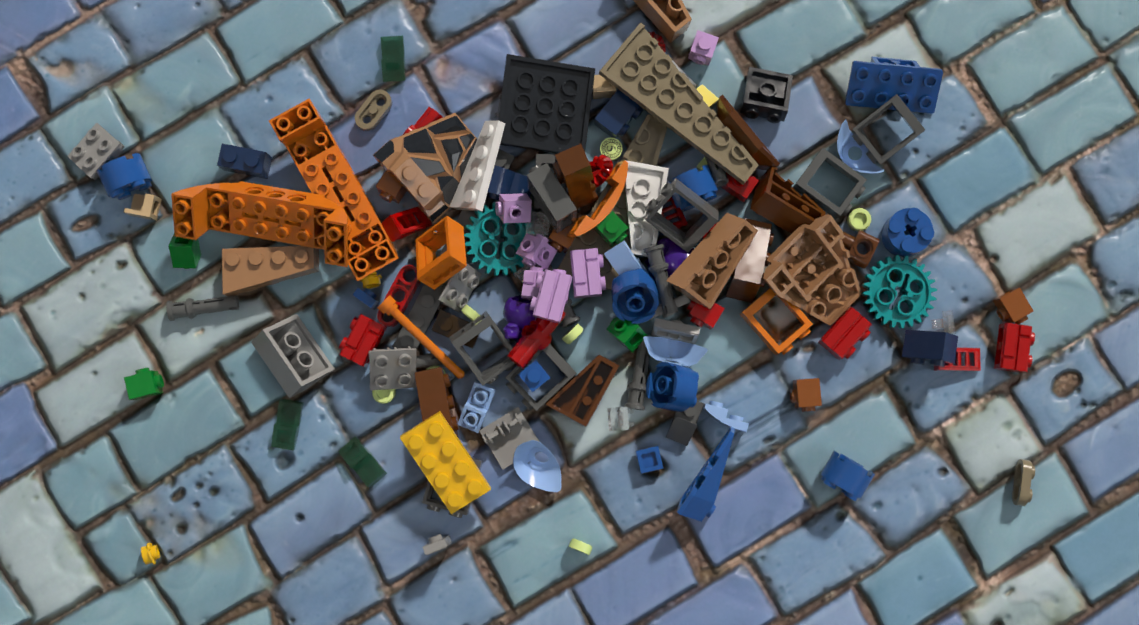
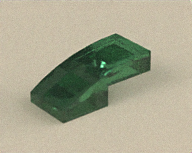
M404 36L381 37L383 82L406 81Z
M287 399L279 400L277 421L273 427L271 447L295 450L304 402Z
M356 436L338 450L349 467L358 474L368 488H371L387 474L381 464Z

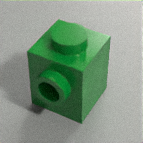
M612 211L596 226L595 231L611 247L615 243L618 245L628 236L626 232L629 227Z
M174 233L168 246L173 268L196 269L201 257L199 240L176 237Z
M615 317L606 328L618 342L632 353L644 340L643 337L647 336L639 325L625 319L624 321L620 320L618 317Z
M142 368L136 370L135 375L124 377L129 400H140L163 393L164 381L158 371Z

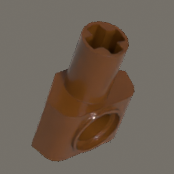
M859 229L855 236L843 231L845 237L842 239L844 248L849 250L850 254L848 261L865 269L880 239ZM858 244H863L865 246V255L860 254L857 251Z

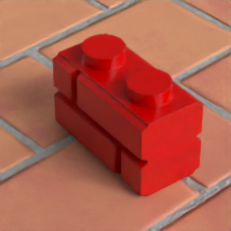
M849 307L818 343L836 359L840 360L844 357L848 359L855 352L856 348L853 346L858 340L864 341L871 333L868 329L872 324L853 307Z
M360 314L359 317L355 316L350 324L349 329L352 331L349 337H344L339 345L341 352L339 355L367 368L370 362L368 352L373 351V348L377 349L387 327Z
M1013 323L999 324L994 369L1018 373L1028 371L1033 360L1032 355H1029L1030 346L1035 341V333L1032 332V326Z

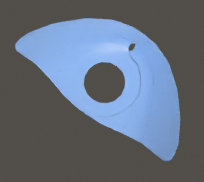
M845 120L840 127L837 140L839 159L858 172L869 174L884 172V169L877 166L876 163L873 164L866 155L869 151L864 144L861 146L857 144L852 137L854 134L849 129L847 120ZM856 146L861 149L862 156L859 160L849 158L848 151L851 147Z
M653 336L643 337L649 355L657 361L689 367L697 364L708 351L707 348L682 341Z
M535 440L520 444L516 448L513 458L514 469L518 476L535 488L559 492L561 490V470L552 453L542 443ZM535 453H545L548 456V461L544 463L538 461L535 458Z

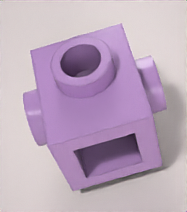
M526 233L516 254L523 258L522 263L529 267L537 266L545 270L550 266L557 250L548 244L549 240L540 234L532 236Z

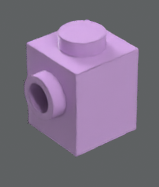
M697 30L688 59L697 64L709 66L719 37Z
M526 193L499 194V202H496L495 205L496 215L500 217L503 223L531 222L532 200Z

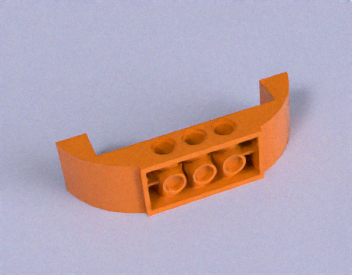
M310 98L269 120L278 139L289 151L311 193L325 195V198L340 205L346 212L348 223V265L357 281L399 259L396 249L384 230L378 214L344 153Z
M243 181L239 183L199 185L171 194L174 233L176 237L197 240L209 229L322 249L324 250L326 264L348 267L347 215L340 205L325 198V195Z

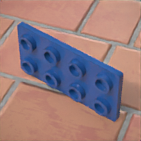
M871 57V62L853 61L845 104L848 106L880 108L897 94L911 112L933 114L936 108L943 70L920 67L917 61Z

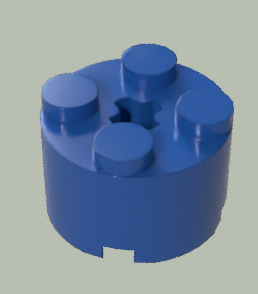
M132 154L133 158L128 160L126 156L119 157L102 165L103 170L97 169L108 197L123 200L131 196V191L136 189L143 191L152 187V178L141 154Z
M708 165L702 166V171L698 172L697 168H694L672 178L673 181L677 178L706 202L717 198L716 192L719 190ZM675 192L671 196L677 209L680 208L681 210L688 211L695 208L678 193Z
M905 208L896 212L885 222L882 230L884 247L891 254L901 257L916 255L924 250L934 237L931 220L918 208ZM908 230L910 234L906 236L904 232Z
M638 268L626 271L612 281V307L615 315L620 320L624 321L625 319L633 324H640L650 320L655 315L659 305L657 286L654 278L646 273L644 269Z
M668 362L658 363L655 366L657 368L655 372L650 373L646 384L647 397L652 400V405L656 408L683 412L689 407L693 408L697 403L698 373L686 366Z
M834 450L820 475L822 476L821 480H823V483L833 489H836L837 486L842 488L841 491L845 496L856 501L858 498H862L875 473L870 470L867 471L863 468L864 466L843 454L839 456V453Z

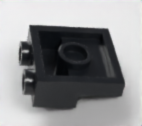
M749 67L740 113L745 114L750 119L763 117L767 118L770 123L784 122L789 108L793 75Z

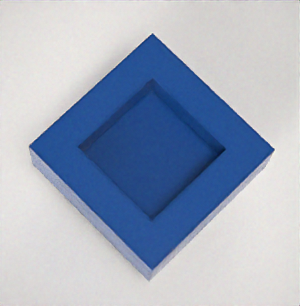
M357 288L353 293V296L373 310L379 304L375 300L377 295L367 288L364 291Z
M537 360L518 374L532 392L550 379V376Z
M658 446L635 451L641 474L663 469Z

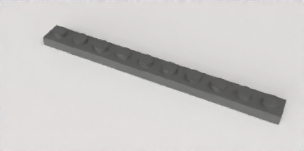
M499 149L495 165L510 170L515 156ZM486 196L484 205H487L490 209L494 200ZM462 210L456 222L463 227L465 225H472L469 217L477 218L475 211ZM464 228V234L469 233V231ZM447 244L444 245L440 255L447 251ZM450 279L435 290L424 284L407 317L424 334H426L442 303L438 299ZM402 327L392 347H397L398 349L410 346L411 348H416L417 352L421 343Z

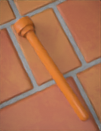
M391 295L377 307L383 314L386 313L388 316H393L458 379H462L465 376L464 371L397 308L396 300Z

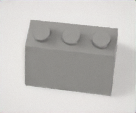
M297 314L263 329L251 342L289 398L308 389L334 370V367Z

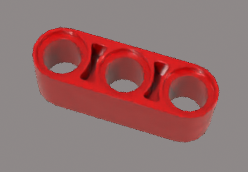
M405 265L400 269L385 297L386 299L391 295L394 298L397 291H404V300L395 302L398 305L397 308L403 314L421 283L417 280V268L415 266ZM408 271H415L416 278L411 282H407L405 280L406 273ZM378 310L377 319L384 326L394 327L399 323L395 318L390 322H385L384 314Z

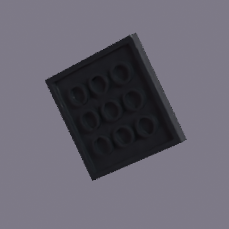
M507 54L498 120L506 124L500 145L558 154L581 144L585 152L595 68Z

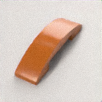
M623 160L615 165L606 180L611 185V188L591 217L584 215L578 218L567 234L568 237H576L590 231L611 212L625 186L628 172L627 161Z

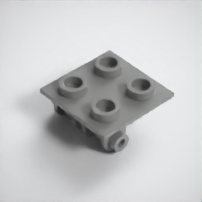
M96 123L78 145L73 148L68 157L91 179L96 180L99 177L97 169L103 170L101 166L107 163V160L112 161L111 156L117 159L123 153L122 149L125 146Z
M467 264L465 268L450 278L438 300L460 313L462 308L468 303V298L473 289L479 284L482 274Z
M410 346L398 349L394 347L391 350L389 347H387V350H376V348H373V351L368 352L370 360V390L416 388L414 374L416 372V348H411Z
M519 407L479 430L502 469L513 464L514 452L520 444L531 440L539 442Z

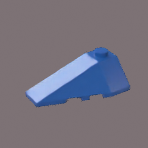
M733 427L729 428L679 500L678 514L702 522L705 516L709 518L716 508L714 503L735 433Z

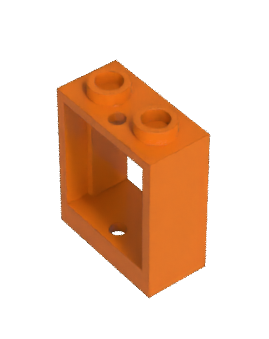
M449 216L444 217L415 240L417 280L435 290L467 266L464 227ZM447 244V251L436 258V251Z
M769 288L742 311L740 316L775 355L780 352L784 355L794 347L791 343L795 339L799 338L802 340L811 332L808 328L813 323L800 308L779 297L802 323V326L778 345L753 316L776 296L772 289Z

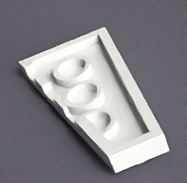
M499 120L484 122L450 204L451 208L456 210L483 211L506 123Z
M627 161L628 172L625 191L630 250L634 255L648 257L643 249L656 246L659 230L645 220V208L652 199L656 200L661 195L660 191L667 182L669 168ZM662 207L658 210L660 214L662 213Z

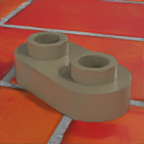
M375 90L371 93L355 114V122L361 130L371 131L380 123L392 107L390 95L384 90ZM379 100H385L383 106L377 105ZM370 117L371 121L367 124L364 123V119Z
M1019 459L1016 464L1012 491L1014 505L1026 506L1032 500L1033 492L1030 487L1031 479L1035 476V466H1032L1030 460Z

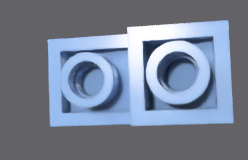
M625 240L604 253L618 275L638 268L644 269L648 273L640 259H636Z
M476 379L468 400L464 405L458 425L479 433L497 388L489 384L482 385Z
M710 401L709 404H704L703 410L716 421L727 427H733L735 430L747 432L749 423L743 422L744 418L740 416L730 415V418H726L728 409L723 408V403Z

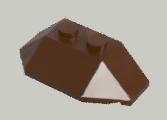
M722 94L716 104V116L725 127L727 126L730 129L732 136L740 146L743 145L759 165L757 169L768 170L771 166L777 168L780 165L779 161Z

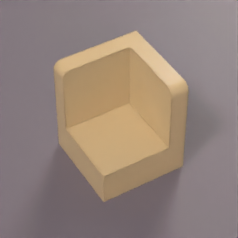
M595 75L592 92L593 99L611 98L616 92V87L602 76Z
M134 194L131 209L124 208V213L134 217L157 221L162 199L151 194Z

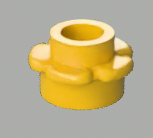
M374 272L361 279L360 282L363 284L364 289L376 288L381 286L380 279H382V276Z
M147 543L146 546L141 547L144 563L146 565L150 563L155 565L156 560L160 558L157 545L153 546L152 543Z

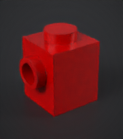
M726 172L729 182L721 188L744 203L759 180L751 175L743 185Z
M691 301L687 307L690 310L687 316L691 317L690 322L702 328L704 325L711 330L725 308L714 302L711 309H708Z

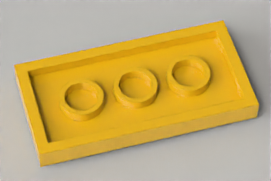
M441 411L400 435L401 441L451 514L491 490V486Z

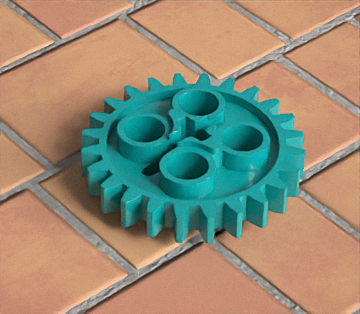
M494 202L491 204V210L487 205H484L483 213L475 211L477 218L469 217L472 225L464 226L469 231V233L464 234V238L468 239L465 247L470 248L466 255L474 256L470 263L479 262L478 270L486 267L485 274H489L493 269L494 276H498L500 270L506 276L508 275V269L515 273V266L519 268L524 267L522 263L523 258L517 255L516 252L526 233L534 236L536 232H529V228L533 226V223H511L516 227L515 235H510L507 232L506 227L509 223H503L500 232V217L496 215V203ZM486 221L494 224V231L492 233L485 230L484 223ZM500 233V237L504 239V242L499 245L500 258L496 259L499 242L495 240V237ZM484 243L491 245V255L483 253L482 246ZM506 246H511L514 249V256L512 258L505 255L504 250Z
M896 255L893 261L889 256L886 257L885 264L881 260L876 262L878 268L874 266L870 268L873 275L866 274L864 276L869 282L861 285L867 288V291L861 293V295L868 297V300L864 301L863 305L870 304L871 306L867 313L874 311L876 314L873 320L881 317V325H885L889 321L890 328H894L896 323L899 329H903L905 323L908 327H913V320L917 324L921 323L920 316L926 318L929 316L926 310L934 309L929 302L937 300V298L931 296V293L937 291V289L930 286V284L935 282V279L928 280L927 278L931 271L924 273L922 270L925 264L916 266L917 259L909 262L907 255L903 257L902 261L899 255ZM891 271L898 275L896 283L892 282L889 278ZM908 274L909 277L907 281L903 284L905 275ZM912 281L917 283L919 289L917 293H914L910 289V283ZM902 286L900 292L903 295L896 298L898 292L895 289ZM881 291L888 295L886 303L882 302L879 298ZM896 298L895 303L893 305V309L890 310L889 307ZM902 301L907 303L909 307L907 313H903L900 309Z

